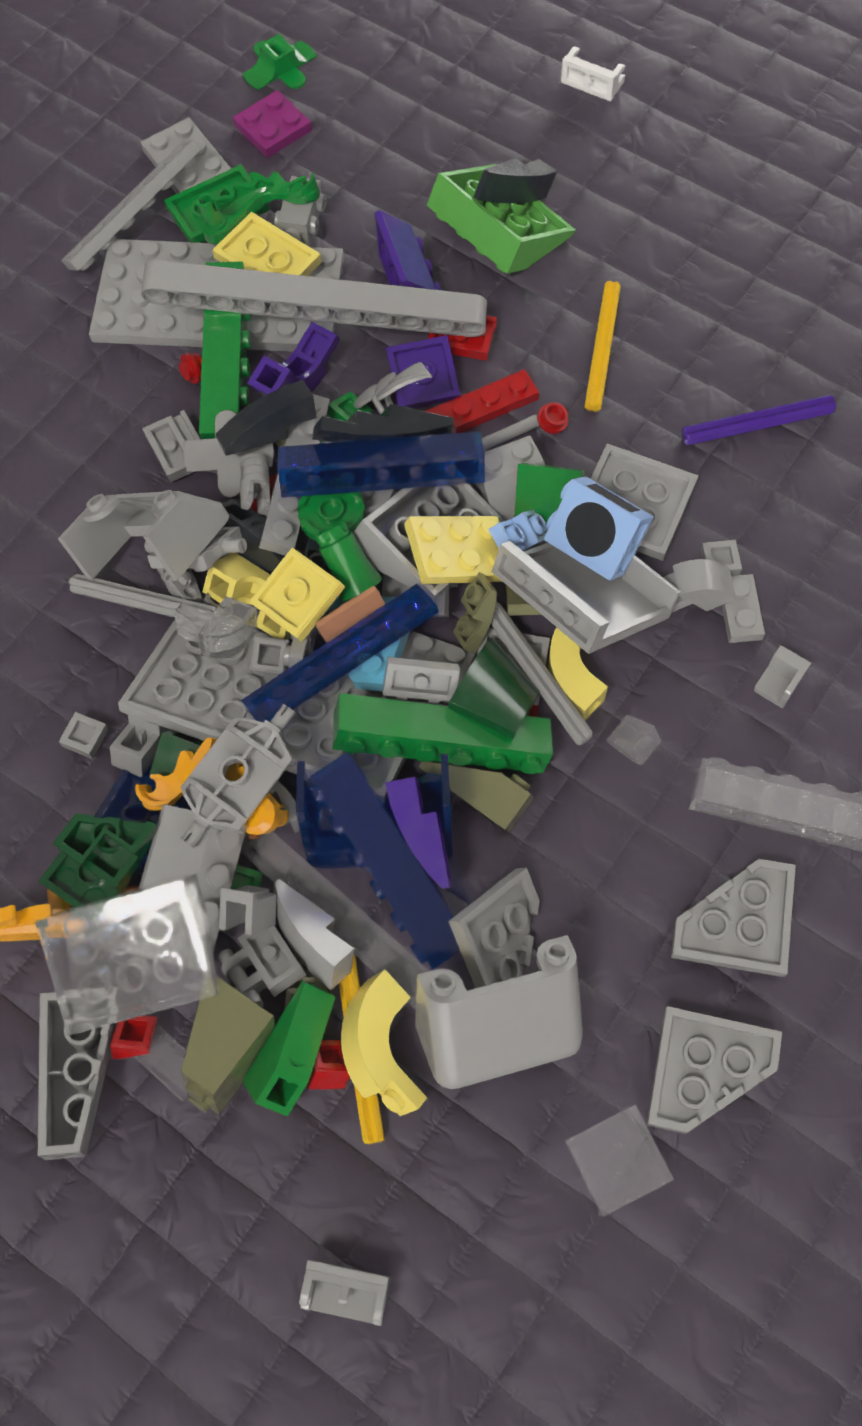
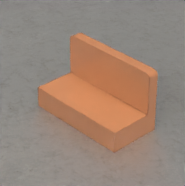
M372 586L322 617L315 627L331 651L334 652L391 614L377 588Z

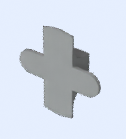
M224 410L216 416L215 437L216 433L236 415L233 411ZM216 438L185 440L183 457L187 472H212L217 474L220 492L226 497H235L240 494V459L247 454L257 453L264 455L269 461V467H272L274 449L273 443L225 456Z

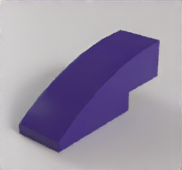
M412 777L385 782L393 814L411 852L442 889L453 887L440 813L431 812L425 814L419 779Z

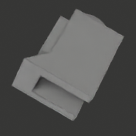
M250 885L234 890L220 888L219 929L228 930L245 922V934L254 935L274 926L277 894L269 893L267 888Z

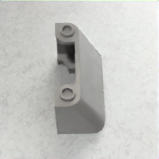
M568 935L548 940L540 945L536 955L539 972L466 991L459 975L452 970L436 969L417 974L415 1028L433 1077L439 1085L448 1089H459L567 1058L577 1053L581 1046L583 1026L577 957Z

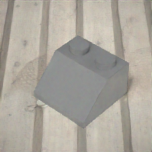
M531 436L470 457V480L477 493L505 521L514 518L518 464L545 465Z

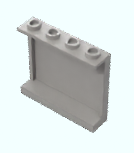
M511 541L500 544L492 569L494 575L588 654L669 619L681 593L680 590L635 555L624 576L609 581L550 543L526 551H522Z

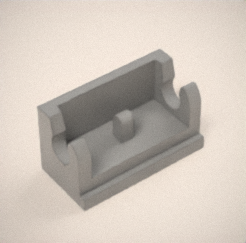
M307 1260L299 1304L301 1309L381 1326L391 1277Z

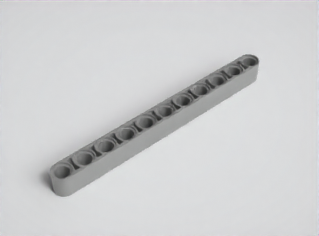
M162 260L148 261L144 267L141 296L153 304L466 337L481 336L486 331L487 300L477 294Z

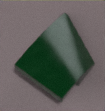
M490 637L449 701L448 708L514 739L525 716H528L540 691L500 644Z
M75 813L52 843L61 852L37 882L100 925L136 872L156 834L158 826L148 821L141 823L124 821L121 818H98L94 815Z

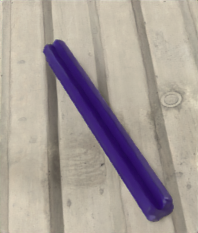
M826 395L684 426L681 432L682 439L685 445H691L834 413L836 402L832 395Z

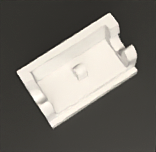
M574 46L567 56L563 58L561 83L611 102L624 83L625 75L621 73L625 69V65L618 64L614 71L605 69L576 57L580 48Z

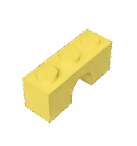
M230 553L214 562V566L207 571L202 592L205 594L208 592L211 598L228 609L237 604L252 605L249 601L270 574L237 553ZM259 611L256 627L275 639L288 640L291 638V634Z

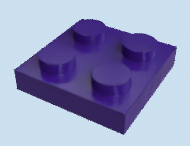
M447 335L386 347L390 373L395 372L398 375L409 366L422 362L432 378L418 380L396 390L395 395L398 406L412 409L447 402L460 397L461 394Z

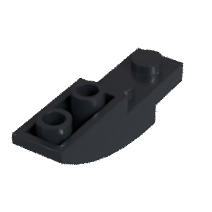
M233 499L222 503L229 514V519L223 527H239L242 538L247 542L246 551L237 554L257 567L273 572L285 555L259 548L266 519L250 508L248 510L242 509L240 503Z

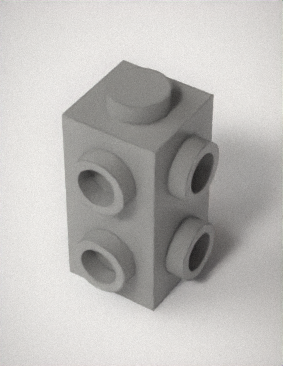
M291 176L290 181H292V180H294V179H296V178H298V177ZM316 180L320 190V197L316 201L308 204H293L282 200L281 210L276 211L274 226L307 246H310L313 235L318 233L319 214L324 212L326 207V194L322 193L320 180Z

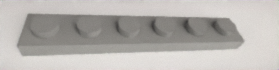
M182 141L61 260L69 270L78 271L80 269L84 271L94 262L93 256L100 249L104 251L114 243L115 238L113 236L120 229L124 231L135 222L134 215L140 209L144 211L156 201L154 195L158 191L168 189L176 181L174 176L181 169L185 171L195 163L196 159L194 156L201 150L195 141Z
M313 394L317 418L289 426L288 438L285 442L259 545L260 549L285 556L292 547L295 549L300 528L297 510L298 502L304 492L309 489L313 473L312 461L320 443L319 440H312L313 428L322 416L326 417L330 400Z

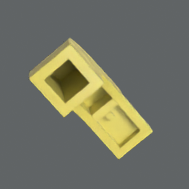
M556 627L551 640L548 671L586 721L605 701L608 686L585 667L580 656L582 648Z
M384 969L367 979L352 997L342 1023L341 1046L348 1074L363 1098L365 1099L379 1093L382 1096L384 1105L399 1116L418 1110L427 1097L401 1070L392 1056L389 1046L390 1025L395 1015L411 997Z

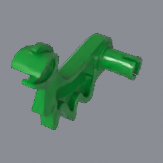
M253 171L249 174L252 179L251 183L235 182L224 185L225 196L215 198L212 193L201 194L198 197L199 199H196V205L204 218L201 224V231L205 240L210 244H219L251 212L255 214L261 207L273 200L280 199L293 204H308L316 201L320 197V190L314 173L311 174L309 181H307L304 175L286 182L278 172H273L269 179H267L265 176Z

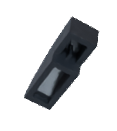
M514 158L484 169L473 197L477 200L495 203L538 201L547 197L558 171L540 159L523 164Z
M301 380L264 395L245 407L216 433V439L225 456L287 439L286 427L316 419L313 394L305 382Z

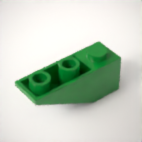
M301 982L242 1080L255 1104L288 1117L309 1082L335 1000L333 994L308 982Z

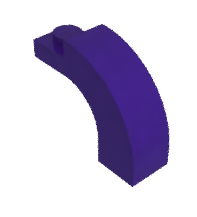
M311 322L290 357L279 364L263 356L249 379L248 385L256 392L267 395L283 386L303 380L312 393L328 372L325 365L338 345L340 338L337 334Z

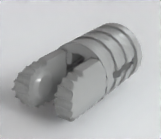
M247 454L239 462L240 506L242 509L248 510L253 499L257 498V512L267 515L270 506L269 461L261 454Z

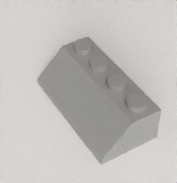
M162 805L157 823L158 829L152 840L121 952L207 973L219 932L220 888L230 889L245 832L238 833L211 827L206 829L194 848H192L180 838L195 821L192 817L193 811L170 805Z

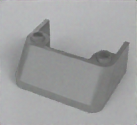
M166 490L163 492L105 496L98 494L87 502V508L63 532L58 540L86 578L93 580L130 537L143 536L171 578L179 580L226 524L229 514L220 502L180 491Z

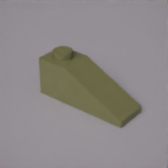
M421 762L418 766L509 833L534 800V797L528 792L531 785L514 773L509 779L499 772L439 763Z

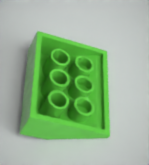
M496 164L438 173L427 206L436 213L440 220L447 222L453 227L457 235L472 243L480 254L487 256L504 273L509 274L529 268L573 236L576 229L540 200L527 203H495L474 198L473 196L484 169Z

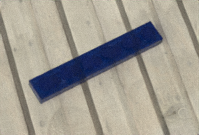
M415 584L241 700L243 705L255 721L264 723L267 720L271 722L272 718L282 707V704L294 710L439 612L437 605L418 584Z

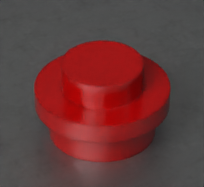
M197 353L181 355L179 370L183 378L187 381L190 380L193 384L201 382V356Z
M552 402L541 407L537 414V422L545 432L559 434L568 425V412L563 405Z

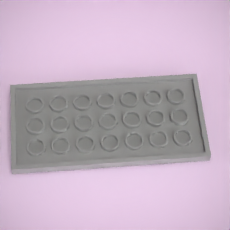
M115 239L114 243L107 248L89 331L91 341L98 343L202 347L204 309L153 304L143 299L141 292L145 263L151 260L206 265V262H219L214 259L212 251L218 244ZM310 247L321 254L322 263L309 276L341 280L344 262L343 249ZM252 314V320L247 321V330H250L251 349L248 350L293 352L311 322L333 333L335 332L336 323Z
M175 618L118 702L119 710L122 713L201 741H205L207 737L218 739L233 718H247L263 723L265 720L271 722L272 718L282 707V704H285L296 713L282 730L283 733L281 735L296 762L293 768L288 766L286 771L383 805L388 797L385 782L396 781L406 758L402 757L385 758L376 754H350L341 750H332L333 713L339 693L393 700L395 696H385L382 691L357 689L336 657L315 650L312 652L304 682L290 681L289 666H286L285 675L250 671L254 636L273 637L218 618L213 626ZM408 698L407 701L425 703L426 700Z

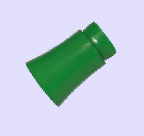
M344 520L332 524L314 535L330 574L345 586L339 594L340 601L354 598L381 582L383 578L370 563L353 532H349Z

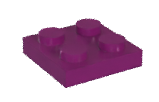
M278 90L232 117L234 126L266 158H269L312 131L311 121Z

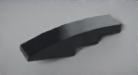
M390 404L381 415L356 410L347 421L322 416L313 428L312 440L350 445H385L412 442L443 434L454 424V418Z

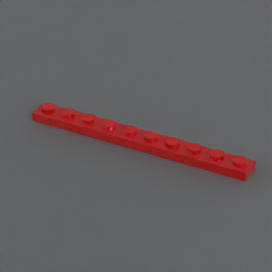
M524 369L425 412L453 417V425L456 426V432L459 434L539 400V391ZM346 444L328 457L320 465L317 473L313 470L309 488L323 482L327 468L336 459L349 453H369L378 456L388 464L396 460H392L384 447L378 450L375 445ZM277 474L269 477L270 502ZM254 498L250 509L257 512V498Z

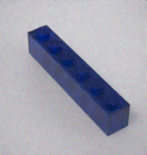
M481 432L278 447L277 469L281 497L484 483L485 453Z
M350 752L343 754L309 776L313 782L309 786L312 795L320 806L326 803L333 813V816L329 818L333 828L340 837L346 834L354 846L349 850L354 861L360 869L365 866L368 868L374 878L369 882L372 889L381 901L387 898L394 911L390 913L393 922L401 933L407 930L414 940L410 947L421 964L428 962L433 970L460 953L461 951L448 922L455 917L454 913L429 874L411 852L397 824Z

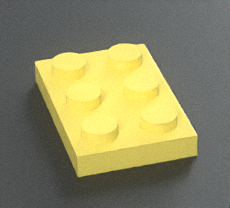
M253 212L244 218L212 250L214 259L219 262L243 261L246 270L309 276L322 263L319 252Z
M409 516L404 526L421 584L472 583L479 572L484 574L489 582H503L492 573L499 548L488 530L500 523L498 516Z

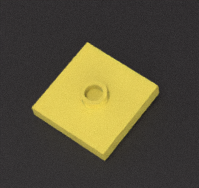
M292 547L249 602L303 642L345 586Z

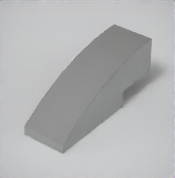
M128 715V725L110 746L111 765L143 777L154 761L161 734L171 730Z
M278 879L274 882L273 893L277 894V924L287 944L299 961L314 977L328 989L332 990L351 973L354 948L333 933L335 918Z

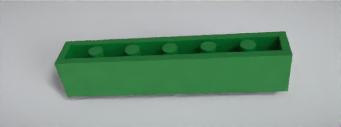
M243 261L206 262L208 266L245 269ZM204 309L199 435L201 439L216 438L215 418L221 411L230 410L238 414L244 409V406L249 405L248 386H245V377H250L249 358H246V349H251L250 330H247V321L252 320V314Z
M339 693L333 713L332 750H341L350 754H376L385 758H411L421 762H446L456 766H481L491 770L507 769L522 771L526 774L543 773L553 756L551 722L548 718L525 716L514 739L448 708V706Z

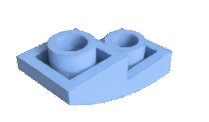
M533 509L522 512L513 519L500 522L488 530L498 548L500 544L511 541L522 551H526L545 542L543 539L547 528L542 516L536 514Z

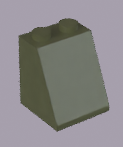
M212 972L205 978L181 1074L186 1085L184 1089L190 1094L187 1099L199 1110L206 1113L210 1108L219 1115L243 1084V1078L275 1025L273 1015Z

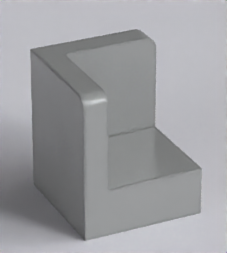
M780 645L769 666L755 685L754 692L783 709L806 674L811 662Z

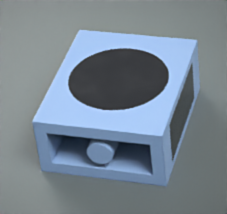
M588 477L572 479L564 486L560 498L562 501L558 510L547 521L546 528L548 531L543 540L609 581L623 577L654 516Z

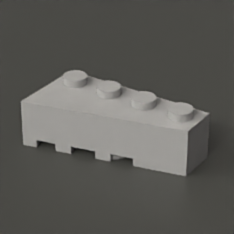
M119 987L40 993L38 1156L44 1160L85 1157L87 1154L111 1054L110 1044L124 999V995Z

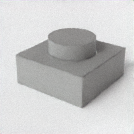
M736 540L702 543V559L721 563L730 569L731 576L740 575L742 566Z
M75 712L58 742L66 749L93 759L109 728L105 723Z

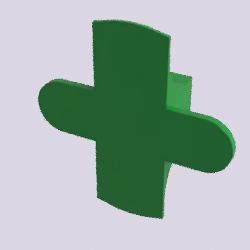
M277 34L267 41H259L255 44L254 53L258 57V61L251 69L242 73L247 83L257 90L277 79H280L291 89H299L305 85L306 78L298 67L316 58L317 55L305 42L299 41L290 45L280 34Z

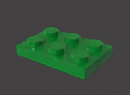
M241 164L164 200L167 211L189 242L202 243L206 241L201 231V224L204 218L196 205V199H199L198 197L201 194L212 193L215 198L225 196L224 185L235 182H252L251 177ZM269 203L261 207L255 214L259 216L270 211Z

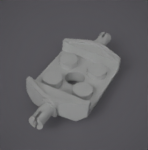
M282 704V707L272 718L271 722L265 720L263 723L247 718H233L181 786L183 796L194 813L192 817L195 819L180 838L194 848L206 829L211 827L238 833H244L247 830L243 825L286 768L288 766L293 768L296 765L281 737L282 730L296 714L291 708ZM234 763H242L245 768L243 776L239 780L228 781L226 778L227 769Z

